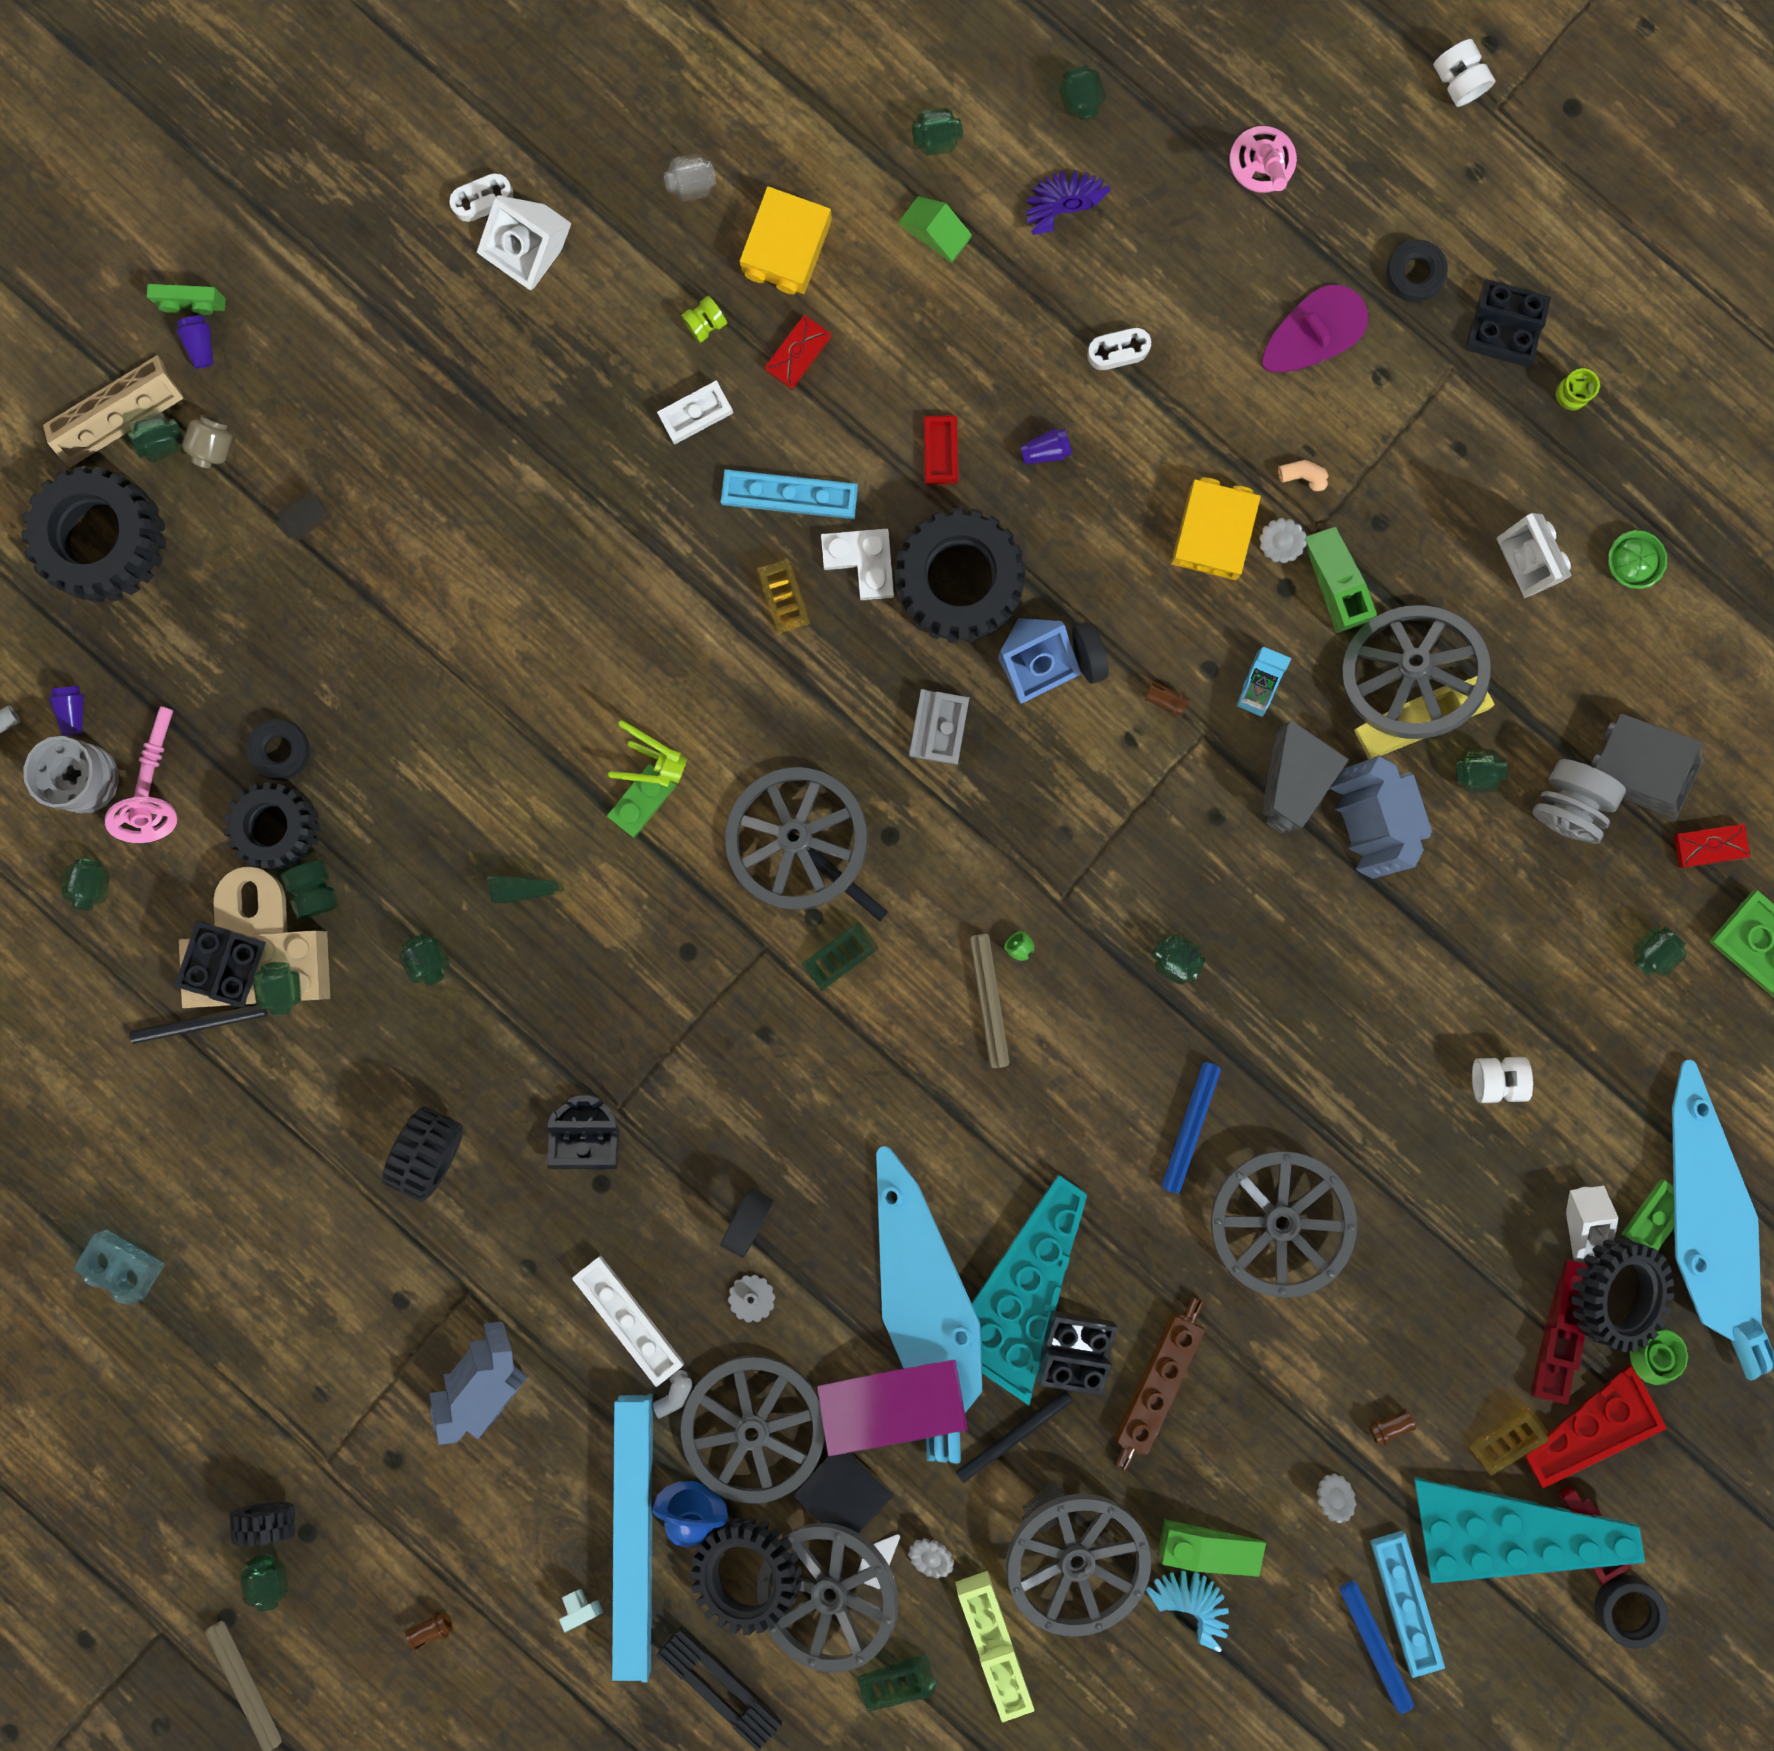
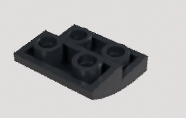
M1486 279L1475 309L1465 350L1530 368L1535 360L1540 332L1546 324L1551 297Z
M196 920L174 987L244 1008L266 942Z
M1051 1311L1038 1370L1039 1386L1102 1395L1112 1367L1108 1356L1118 1329L1114 1321Z
M852 1452L828 1456L794 1494L799 1502L820 1523L837 1524L859 1534L895 1495Z

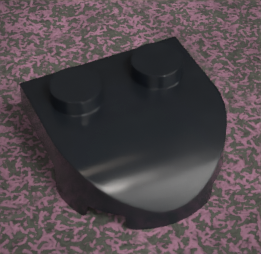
M588 1095L574 1096L567 1099L566 1104L561 1106L556 1112H552L547 1126L549 1130L547 1166L549 1169H617L619 1128L613 1112L599 1098Z

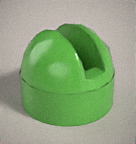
M1018 931L1008 938L1004 949L1013 959L1025 961L1029 959V953H1034L1035 945L1025 931Z

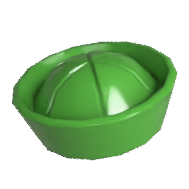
M1633 530L1622 534L1614 541L1609 551L1608 567L1611 575L1617 582L1629 588L1643 589L1654 585L1662 578L1667 568V553L1664 545L1656 536L1646 531Z
M1655 1326V1330L1659 1334L1656 1339L1647 1338L1649 1345L1644 1348L1638 1346V1351H1630V1358L1636 1374L1641 1379L1653 1385H1662L1682 1375L1687 1367L1688 1353L1682 1338L1665 1326L1663 1329Z

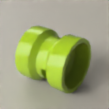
M710 296L702 299L696 309H688L681 314L685 325L699 343L709 337V332L712 330H720L727 325L725 317Z
M1586 368L1576 369L1571 372L1567 378L1560 382L1556 389L1558 403L1567 410H1579L1599 392V378L1593 371Z

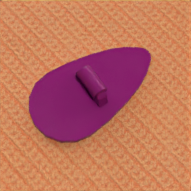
M1326 285L1315 290L1289 314L1274 332L1264 351L1262 358L1263 368L1268 372L1283 373L1297 371L1332 358L1354 346L1364 335L1368 324V310L1363 299L1353 289L1342 285Z

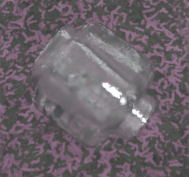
M699 153L672 158L669 164V171L664 172L667 191L669 193L674 192L676 198L681 202L706 198L711 192V187L716 185L711 161L709 159L705 160L703 155Z

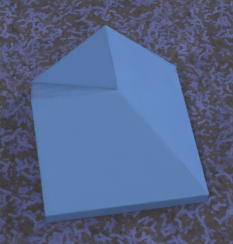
M1018 618L998 655V660L1021 704L1081 675L1065 625L1062 621Z

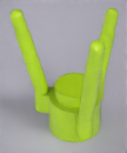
M620 720L618 725L660 751V753L634 741H628L627 744L638 752L656 759L653 771L658 772L659 776L615 771L608 772V776L622 780L657 783L668 787L670 781L678 784L687 758L680 756L681 753L669 749L634 726Z

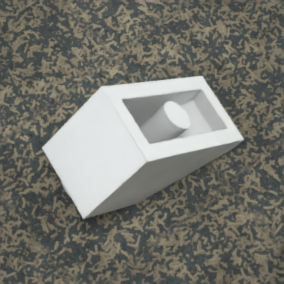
M1604 1186L1581 1187L1576 1190H1570L1566 1215L1573 1260L1586 1264L1583 1259L1587 1254L1595 1257L1592 1249L1596 1245L1603 1247V1241L1608 1239L1614 1241L1618 1216Z

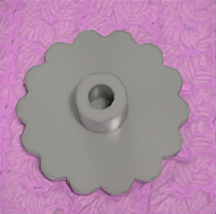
M1279 518L1277 521H1270L1269 526L1263 527V533L1260 535L1259 540L1261 541L1260 549L1264 551L1265 557L1271 558L1273 562L1287 563L1289 560L1295 561L1297 556L1303 554V548L1306 547L1307 541L1305 540L1306 533L1302 531L1300 524H1295L1292 519L1285 520L1284 518Z
M745 1275L742 1280H736L734 1287H731L729 1291L731 1296L728 1298V1302L731 1304V1311L736 1313L738 1319H744L748 1323L752 1320L759 1322L762 1317H768L769 1311L774 1308L773 1301L776 1298L772 1292L773 1286L767 1283L766 1278H759L758 1275L751 1277Z
M1335 1473L1324 1476L1323 1480L1319 1482V1489L1317 1490L1318 1504L1322 1507L1323 1514L1328 1515L1330 1521H1336L1337 1523L1349 1521L1350 1516L1354 1515V1508L1357 1505L1351 1484L1343 1476H1338Z
M923 1538L922 1541L916 1540L914 1544L910 1545L908 1556L911 1559V1564L916 1567L917 1571L924 1573L927 1577L932 1576L937 1579L947 1577L948 1573L952 1572L954 1560L951 1558V1552L947 1551L944 1545Z

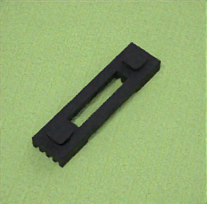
M682 1626L658 1651L657 1657L733 1726V1729L756 1751H759L766 1744V1741H769L771 1736L776 1733L777 1729L782 1726V1720ZM700 1661L748 1706L742 1715L736 1712L691 1669L696 1663Z

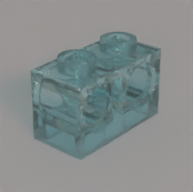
M104 1230L92 1236L73 1270L81 1274V1279L88 1285L93 1287L101 1286L111 1292L110 1296L115 1301L129 1305L145 1299L165 1263L109 1230ZM100 1253L107 1257L108 1266L106 1269L102 1268L98 1263ZM129 1270L133 1271L137 1276L136 1286H132L127 1280Z

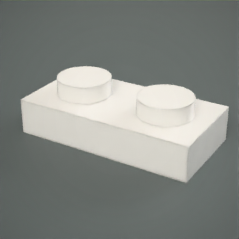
M716 380L657 413L675 445L733 414V410Z

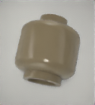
M201 415L200 419H194L189 422L182 448L191 456V463L204 468H210L211 464H222L226 461L233 440L231 432L227 430L228 424L206 415Z

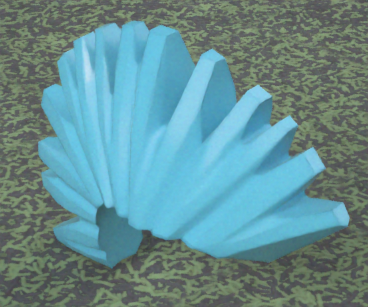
M1181 1571L1178 1584L1172 1572L1169 1573V1581L1165 1575H1162L1163 1584L1158 1578L1154 1580L1158 1593L1149 1586L1145 1589L1160 1612L1164 1610H1177L1194 1615L1199 1621L1197 1623L1198 1643L1221 1652V1647L1211 1635L1226 1638L1227 1634L1221 1628L1229 1629V1625L1214 1617L1229 1614L1228 1608H1214L1224 1599L1223 1594L1217 1596L1220 1590L1218 1586L1211 1590L1214 1584L1213 1581H1210L1205 1586L1207 1577L1203 1575L1199 1581V1573L1194 1572L1188 1587L1185 1571Z

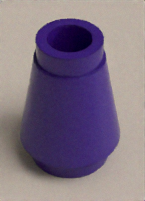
M191 316L178 320L179 329L176 332L194 369L214 365L210 324L205 322L204 316Z
M1054 428L1026 444L1020 445L1026 465L1030 463L1063 461L1066 456L1072 455L1065 428L1058 431L1057 428Z
M72 686L51 689L52 697H49V701L61 730V736L83 733L84 694H80V687Z

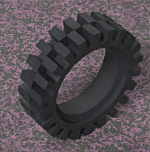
M1614 1238V1241L1605 1240L1603 1241V1247L1596 1245L1592 1249L1595 1257L1587 1254L1583 1259L1588 1268H1578L1576 1274L1582 1276L1583 1279L1581 1283L1575 1281L1573 1283L1572 1289L1580 1291L1579 1295L1572 1296V1304L1579 1306V1308L1573 1311L1574 1318L1580 1320L1577 1323L1578 1328L1585 1331L1584 1335L1594 1342L1622 1352H1627V1350L1632 1352L1638 1351V1346L1644 1348L1649 1345L1647 1338L1655 1340L1659 1335L1655 1330V1326L1663 1329L1667 1323L1661 1319L1662 1313L1670 1315L1672 1309L1665 1306L1666 1300L1673 1301L1674 1293L1667 1291L1668 1287L1674 1286L1673 1278L1666 1276L1672 1271L1669 1265L1663 1264L1666 1259L1663 1255L1658 1254V1250L1621 1238ZM1633 1265L1637 1271L1639 1283L1637 1299L1628 1317L1623 1322L1614 1325L1609 1319L1607 1312L1608 1292L1617 1273L1623 1267Z
M737 1518L730 1524L727 1522L726 1525L716 1529L697 1548L698 1553L693 1556L691 1564L696 1566L690 1570V1579H697L691 1586L692 1593H701V1596L696 1600L697 1605L700 1608L707 1604L710 1609L704 1615L709 1620L714 1615H717L719 1619L716 1626L722 1629L728 1623L730 1624L729 1633L736 1634L740 1629H743V1635H751L755 1630L759 1634L768 1627H773L791 1609V1606L798 1597L796 1593L801 1588L802 1581L796 1580L802 1574L801 1566L794 1567V1563L799 1557L796 1551L791 1554L787 1551L792 1543L788 1538L784 1542L778 1539L782 1533L778 1528H775L772 1532L767 1531L770 1524L768 1522L762 1521L755 1525L756 1518H748L743 1523L742 1518ZM741 1546L753 1549L768 1562L774 1580L773 1591L768 1601L756 1606L745 1605L734 1600L724 1590L719 1578L718 1569L721 1556L728 1548Z

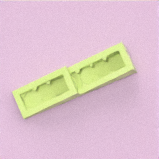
M988 1571L956 1581L958 1597L978 1650L981 1665L1001 1721L1005 1722L1034 1712V1707Z

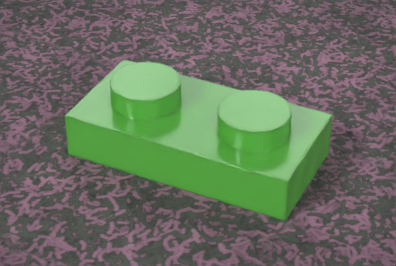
M148 284L147 298L163 312L179 313L180 309H191L198 314L211 315L213 311H225L226 298L215 287Z
M650 764L641 773L659 776V773L653 771L654 767ZM635 781L607 817L635 838L677 785L672 781L669 782L668 787L657 783Z
M1660 1179L1621 1235L1630 1241L1659 1250L1675 1227L1674 1186L1666 1180Z

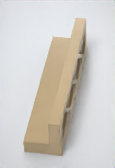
M156 355L45 423L43 427L47 443L68 468H71L182 400V392L168 376L164 363Z

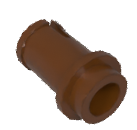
M1153 681L1145 701H1149L1172 712L1171 716L1173 717L1175 714L1182 717L1190 698L1184 696L1186 693L1184 691L1180 694Z
M1403 1409L1401 1412L1381 1421L1375 1419L1373 1420L1374 1424L1369 1426V1431L1378 1446L1381 1444L1388 1446L1390 1445V1440L1409 1431L1416 1430L1415 1422L1407 1409Z
M446 1612L433 1613L431 1619L406 1631L408 1645L411 1649L417 1651L438 1638H447L449 1633L453 1631L452 1621Z

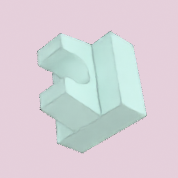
M579 1589L562 1598L568 1615L559 1619L565 1633L604 1612L598 1600L588 1604L582 1589Z

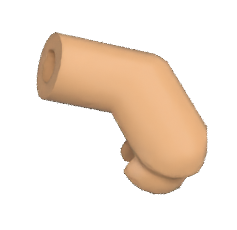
M1302 460L1278 466V474L1282 483L1303 478L1310 481L1309 487L1313 491H1322L1328 486L1327 478L1329 475L1326 469L1313 462Z

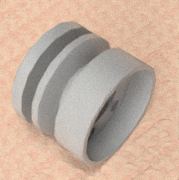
M65 736L49 737L36 744L28 754L23 768L24 783L30 795L40 804L80 814L93 813L105 807L115 796L119 784V771L113 756L102 747Z
M1558 760L1548 781L1559 793L1551 791L1542 792L1540 800L1543 803L1535 805L1532 811L1533 816L1563 836L1586 843L1599 844L1604 836L1600 829L1608 828L1610 820L1600 811L1615 812L1626 793V788L1618 780L1596 768L1573 760Z

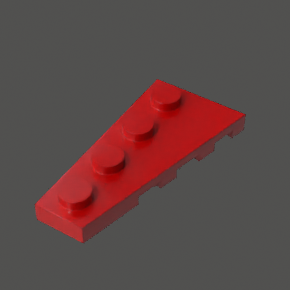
M1629 1364L1524 1453L1523 1456L1539 1487L1545 1488L1666 1430L1667 1427L1643 1381L1636 1374L1632 1364Z

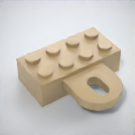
M242 867L225 875L219 882L214 894L215 925L266 942L245 1004L331 999L327 931H287L285 891L280 881L272 873L260 868ZM249 881L255 883L258 890V912L251 918L246 917L242 911L241 895L243 885ZM179 939L180 967L190 939ZM181 989L182 1008L230 1005L209 999L208 996Z

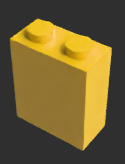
M767 186L740 258L742 273H745L748 279L757 283H764L765 280L776 284L780 291L794 295L798 292L805 295L832 222L831 209Z
M1203 477L1200 480L1195 479L1189 490L1171 565L1236 581L1242 574L1261 496L1253 494V490L1248 487L1233 486L1232 489L1220 486V482L1212 478Z

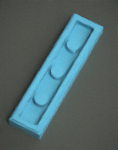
M724 469L721 505L855 519L858 484Z
M1403 1531L1370 1540L1410 1676L1415 1678L1445 1669L1406 1534Z

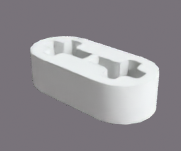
M490 174L454 190L450 196V206L457 218L469 222L490 214L495 195L492 194V187L495 185L502 189V196L513 198V189L507 178L501 174ZM468 198L471 202V209L466 211L462 207V199Z
M1132 328L1099 336L1089 346L1087 353L1088 361L1093 368L1098 370H1108L1144 360L1148 355L1151 347V338L1145 330L1140 328ZM1131 338H1136L1137 343L1143 342L1140 351L1136 353L1134 348L1122 350V347L1128 346ZM1099 346H1103L1105 351L1116 349V351L1109 353L1107 360H1103L1101 356H1095Z

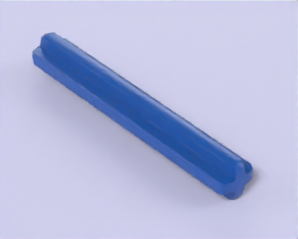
M1204 1062L1201 1066L1162 1182V1188L1169 1192L1179 1193L1181 1191L1221 1072V1067L1216 1064Z
M1354 1580L1342 1584L1339 1587V1591L1395 1709L1399 1714L1412 1710L1414 1708L1413 1700L1358 1584Z

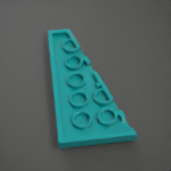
M1059 1174L971 1302L980 1322L982 1374L1027 1405L1030 1404L1033 1386L1038 1375L1042 1345L1051 1311L1056 1310L1074 1238L1078 1231L1087 1194Z
M1414 1476L1431 1584L1645 1563L1640 1527L1636 1523L1599 1515L1581 1514L1566 1508L1548 1507L1533 1501L1486 1491L1459 1488L1457 1485L1440 1484Z

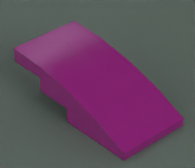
M956 1360L915 1366L817 1386L828 1456L907 1443L968 1430Z

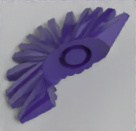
M1061 171L1059 177L1053 173V181L1047 176L1044 177L1045 183L1039 181V187L1035 186L1033 188V192L1037 196L1028 197L1027 201L1028 204L1035 206L1026 211V216H1029L1027 222L1037 224L1031 230L1032 235L1054 231V216L1058 213H1072L1094 207L1111 190L1110 186L1101 188L1104 181L1101 179L1095 181V175L1089 178V173H1085L1080 182H1078L1077 171H1073L1071 183H1068L1065 171Z

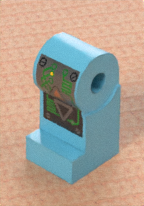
M1266 647L1259 649L1243 684V690L1237 702V707L1263 717L1291 658Z

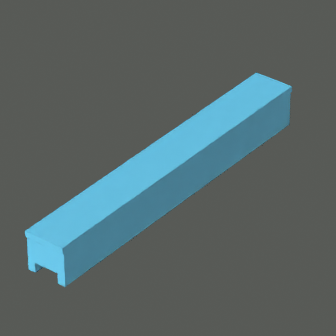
M653 1394L619 1395L618 1401L614 1402L612 1681L647 1682L651 1673Z

